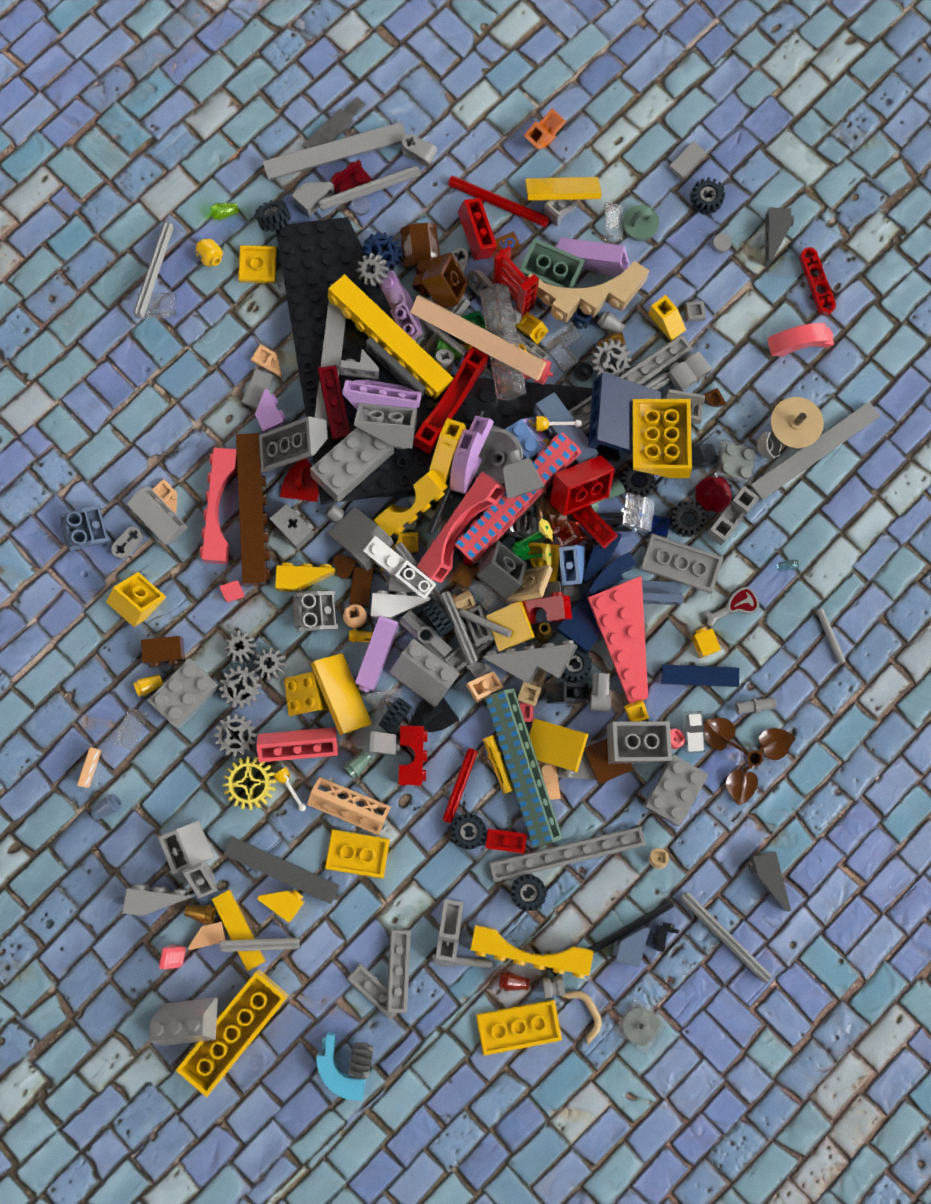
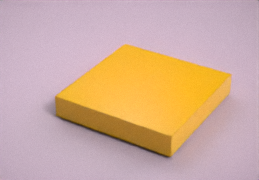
M240 245L239 283L276 284L277 246Z
M522 601L486 615L487 620L512 630L509 638L491 630L499 652L535 637Z

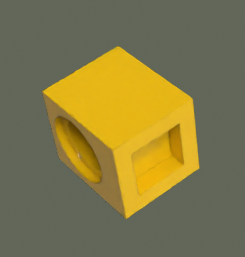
M704 627L696 630V634L691 637L699 658L721 650L713 628L707 630Z

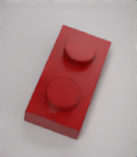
M488 829L485 848L525 854L527 834Z

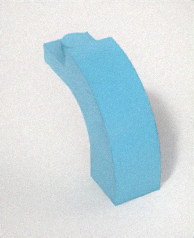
M328 1032L326 1037L322 1039V1050H325V1052H318L317 1067L322 1081L334 1094L344 1099L363 1101L365 1079H357L350 1076L338 1067L335 1061L336 1032Z

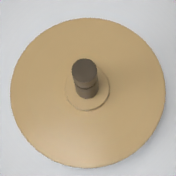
M802 397L787 398L781 401L772 412V432L785 446L791 448L808 447L818 440L823 431V416L819 408L808 399Z

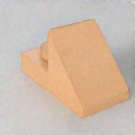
M494 671L466 684L473 698L478 703L485 697L504 688Z

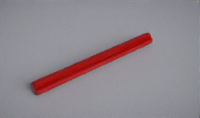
M451 176L449 178L448 185L476 198H481L485 202L543 227L548 225L549 216L458 177Z

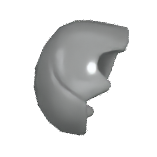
M772 430L762 433L757 439L758 453L767 459H774L780 456L779 452L782 443L775 437Z

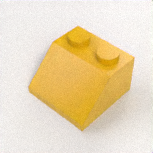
M137 572L114 586L106 603L135 627L146 620L165 600L166 596Z

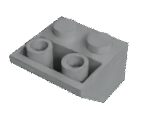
M200 821L158 837L173 875L214 858Z

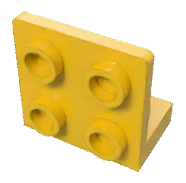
M314 672L284 678L289 716L314 711H329Z

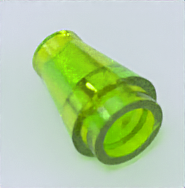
M236 202L214 203V205H210L213 220L221 221L234 214H239Z

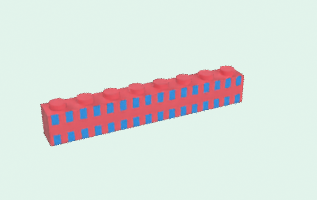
M563 432L560 435H556L551 440L550 446L546 450H541L537 455V459L533 462L545 488L513 499H508L505 491L496 505L485 509L481 518L474 520L470 525V529L457 538L455 546L475 564L553 483L555 473L565 470L582 453L580 448Z

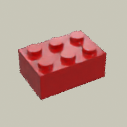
M600 455L555 473L550 503L565 516L608 498L615 468Z

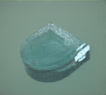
M799 560L781 561L777 564L778 570H797L799 568Z

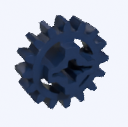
M377 232L375 236L370 234L369 238H366L362 247L364 251L362 256L366 255L369 257L370 253H373L376 257L379 254L382 256L381 260L387 261L384 267L394 270L402 257V254L399 253L402 248L397 247L398 240L393 241L392 235L388 238L386 232L382 236Z

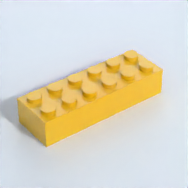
M260 969L257 970L217 1019L216 1039L198 1042L175 1071L207 1097L288 998L289 994Z

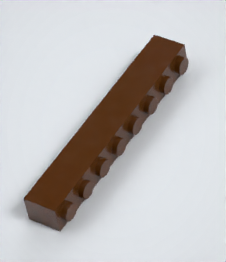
M259 433L236 434L242 584L245 587L268 585V580H271V570L267 568V561H270V551L266 550V542H269V532L265 530V524H268V513L265 512L264 505L268 504L267 494H264L267 480L266 475H263V472H261Z

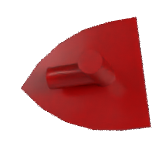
M306 458L297 462L288 471L283 480L280 498L318 502L317 482L311 477L310 468L312 465Z

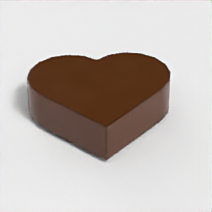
M342 554L335 556L333 564L337 568L338 577L343 580L348 579L357 561Z

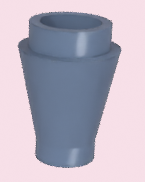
M114 793L107 795L91 810V814L94 819L99 820L119 811V808L122 807V802Z

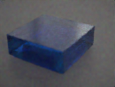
M652 515L648 534L652 533L666 538L670 518Z

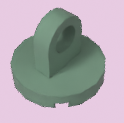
M635 205L629 208L624 215L622 222L623 230L629 238L631 237L635 241H647L657 232L659 217L651 207Z

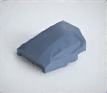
M101 505L81 508L60 515L61 528L69 552L110 542L101 514Z

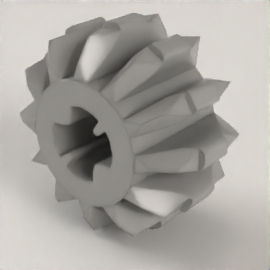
M370 253L369 257L363 256L364 262H358L361 268H358L357 272L362 273L359 279H364V284L368 285L371 283L372 286H376L377 282L379 284L383 283L382 277H388L384 274V271H389L388 267H384L387 261L381 260V255L378 254L375 257L373 253ZM372 266H374V267L376 268V269H373V270H375L374 273H371V272H370V270H372V269H371Z
M240 630L237 631V637L231 633L230 637L232 640L225 639L229 646L223 647L225 651H229L226 657H232L231 661L234 663L239 659V663L243 664L244 657L247 661H250L251 658L248 655L256 654L251 650L257 648V644L252 643L255 638L253 636L249 637L248 632H245L242 636ZM242 644L244 646V649H240L238 651L236 646Z
M272 647L269 648V653L262 649L263 656L256 654L260 661L253 662L254 665L259 666L255 669V672H261L259 677L264 678L266 676L268 681H271L272 675L275 679H278L277 672L285 673L280 668L287 667L286 663H282L286 657L284 655L279 657L281 651L277 650L274 653ZM268 660H272L275 663L274 666L271 665V669L266 665V662L269 663Z

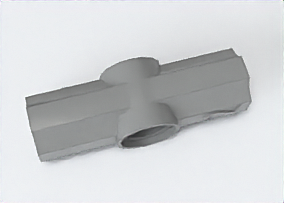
M411 610L399 621L420 644L424 645L441 660L452 651V648ZM423 631H428L431 634V638L426 641L422 640L420 634Z

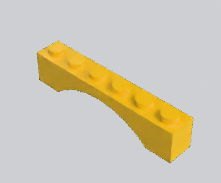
M480 925L475 926L470 949L475 951L474 955L486 957V954L494 955L496 960L505 961L506 958L514 960L513 963L525 965L526 962L532 963L534 968L545 970V967L553 968V972L565 974V971L573 972L572 976L583 979L585 975H590L594 951L591 949L572 946L554 954L529 953L511 945L496 929Z

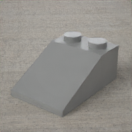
M359 403L354 426L391 446L402 449L412 448L416 430L417 408Z
M356 507L328 532L366 571L376 563L362 552L373 536L379 538L390 548L394 546L392 538Z

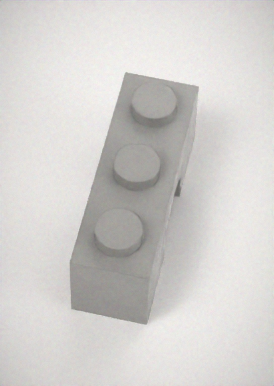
M744 486L706 535L721 546L759 497Z

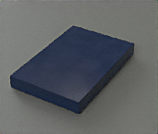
M583 595L571 610L572 619L563 620L556 631L569 641L573 640L574 644L587 654L601 636V632L589 601Z

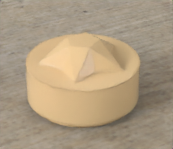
M662 848L653 849L649 855L650 865L655 869L665 868L669 862V854Z

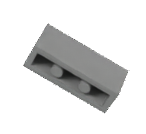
M141 487L127 503L131 508V512L135 516L140 517L144 522V526L152 530L157 540L162 544L175 543L188 528L150 487Z

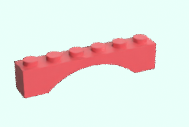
M214 448L209 459L212 469L211 472H208L207 478L210 487L206 491L208 506L207 509H204V520H206V525L202 528L204 544L200 546L199 554L205 563L228 565L230 546L220 528L219 504L225 487L238 472L237 449Z
M481 472L417 565L428 578L439 583L443 582L452 569L457 538L476 515L498 503L505 493L506 487L494 477Z

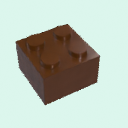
M451 252L432 258L422 278L423 285L430 293L433 302L443 308L458 305L469 283Z

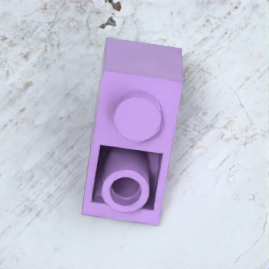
M268 389L264 390L255 413L263 433L285 426L284 421L286 420L282 409L278 411L276 407L278 401L275 394H270Z

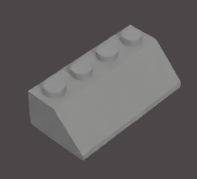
M308 416L259 435L261 472L265 473L315 455L328 439L326 420Z

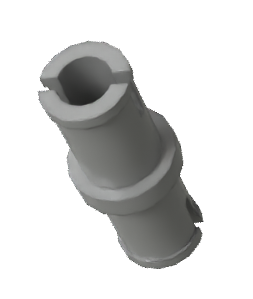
M774 697L765 699L752 698L751 701L735 703L737 715L750 712L757 714L763 710L776 709Z

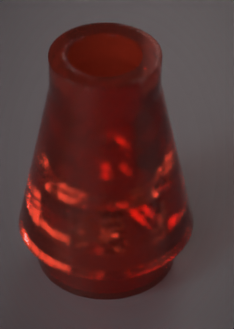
M509 971L501 973L499 979L500 989H504V991L529 989V978Z

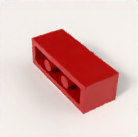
M481 198L466 199L462 202L458 215L473 259L491 258L497 248V244Z

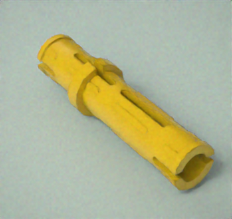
M494 735L482 739L489 755L487 758L491 760L502 793L506 794L515 790L501 756L503 753L499 751Z

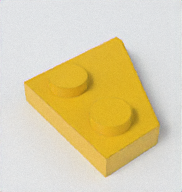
M529 543L531 551L528 554L542 553L546 544ZM549 544L551 548L550 566L553 570L548 583L556 582L558 579L559 547L561 545ZM543 557L529 558L533 568L547 565Z

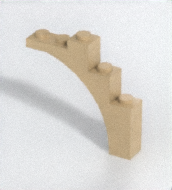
M633 261L624 272L606 283L575 289L549 285L539 279L537 297L542 299L546 305H551L553 317L564 323L568 322L578 308L583 313L595 317L606 302L611 307L622 312L646 282L650 270Z

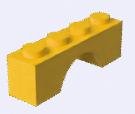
M433 469L413 485L416 498L412 507L401 508L392 504L374 519L377 525L389 536L392 534L397 536L405 529L403 527L405 523L408 522L410 525L418 518L416 514L419 511L424 513L431 507L430 502L433 499L437 502L445 495L443 491L448 486Z

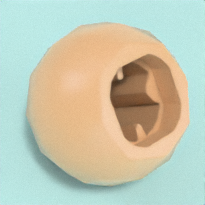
M352 604L345 608L343 620L346 625L351 628H359L365 624L367 612L361 605Z

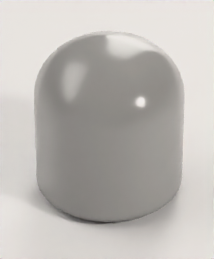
M332 503L326 509L325 515L332 521L339 522L344 517V511L338 505Z

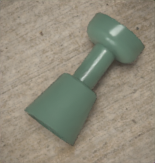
M616 477L612 480L608 499L625 493L622 483ZM601 501L589 506L596 512L599 509L598 503Z

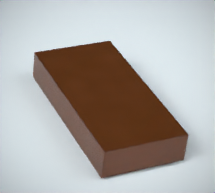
M354 567L349 605L358 604L369 608L373 569L366 571L364 568Z

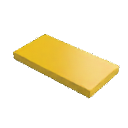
M598 177L525 178L528 200L601 199L602 196Z
M343 653L310 663L339 735L341 736L371 725V719Z
M554 999L476 1014L483 1056L562 1041Z

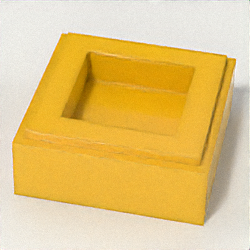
M642 699L624 706L629 722H641L649 718Z

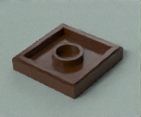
M607 739L584 748V754L598 785L634 770L632 764H608Z

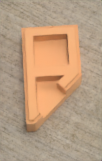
M260 344L250 359L251 362L281 378L282 373L276 353Z
M163 479L152 490L177 514L178 493Z
M223 922L202 926L188 949H197L218 944L220 941H226Z

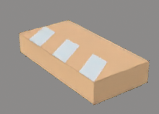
M89 748L77 783L78 786L90 787L102 750Z

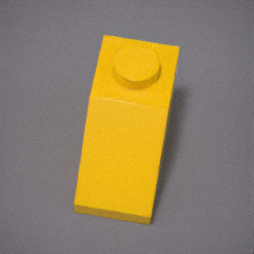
M286 890L263 894L257 898V900L288 923L293 920L305 903L302 900L304 896L296 890H293V892Z

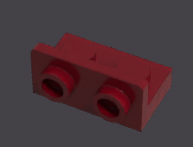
M359 159L349 163L343 171L335 173L330 179L336 194L373 181L363 169Z

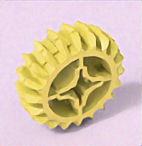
M249 756L246 757V763L240 758L239 766L235 762L232 763V766L235 768L234 770L227 768V772L231 773V775H224L223 777L229 780V783H223V787H229V790H226L224 794L231 793L232 795L228 800L233 801L236 799L234 802L236 807L241 802V809H245L248 804L249 810H253L254 803L257 808H261L259 801L267 804L268 802L265 797H273L272 794L268 793L269 790H276L275 787H270L271 783H277L275 779L270 780V777L275 772L268 773L267 771L271 769V766L267 765L264 768L265 762L258 764L257 757H254L252 763ZM252 767L259 769L265 779H256L252 772ZM246 768L244 778L235 781L237 774ZM248 778L254 782H259L254 783V786L251 785L252 788L250 789L249 786L241 784L248 781ZM265 785L263 792L254 799L255 789L258 786ZM235 787H243L245 789L247 800L238 795Z

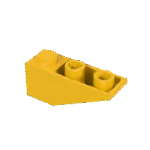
M448 418L439 435L429 471L433 469L444 483H446L450 475L453 457L463 429H466L465 424Z
M282 563V566L277 565L275 589L281 592H298L335 575L336 570L332 568V565L328 564L312 567V564L306 563L301 564V566H293L292 563Z

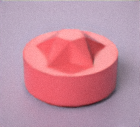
M671 729V749H678L685 742L684 734L679 729Z

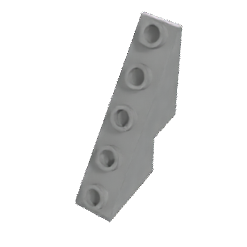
M573 640L563 641L562 645L554 646V643L543 644V648L535 649V646L523 647V651H516L513 648L506 649L505 653L497 654V651L486 652V656H483V658L526 683L531 684L539 668L560 678L578 646L574 644Z

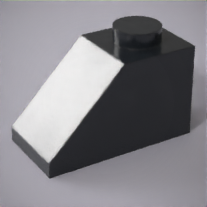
M702 444L692 447V471L720 461L713 444Z
M571 682L546 684L547 704L589 703L588 684Z

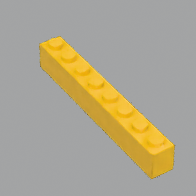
M345 274L328 288V300L334 306L337 305L342 310L343 315L355 323L358 330L364 331L369 338L372 337L426 387V395L432 396L436 400L448 389L453 377Z

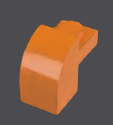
M551 108L540 123L537 121L533 123L524 137L537 149H543L557 137L556 133L566 120L555 109Z

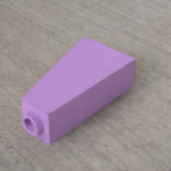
M560 238L559 244L555 246L558 249L584 259L585 262L582 269L617 277L629 267L630 262L623 245Z
M379 615L355 682L359 686V690L369 693L370 690L375 691L399 629L397 621Z

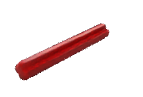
M468 748L442 818L444 822L452 823L477 756V751Z

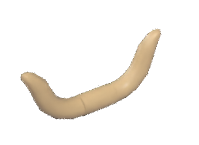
M565 992L563 996L565 998H579L583 1000L594 1019V1027L587 1037V1044L589 1045L600 1032L602 1026L601 1016L594 1002L585 992Z

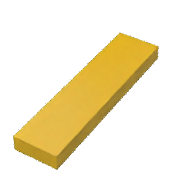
M231 890L212 899L231 940L255 939ZM261 950L237 951L247 971L266 961Z

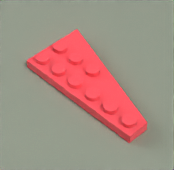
M638 576L587 597L628 704L648 698L642 576Z

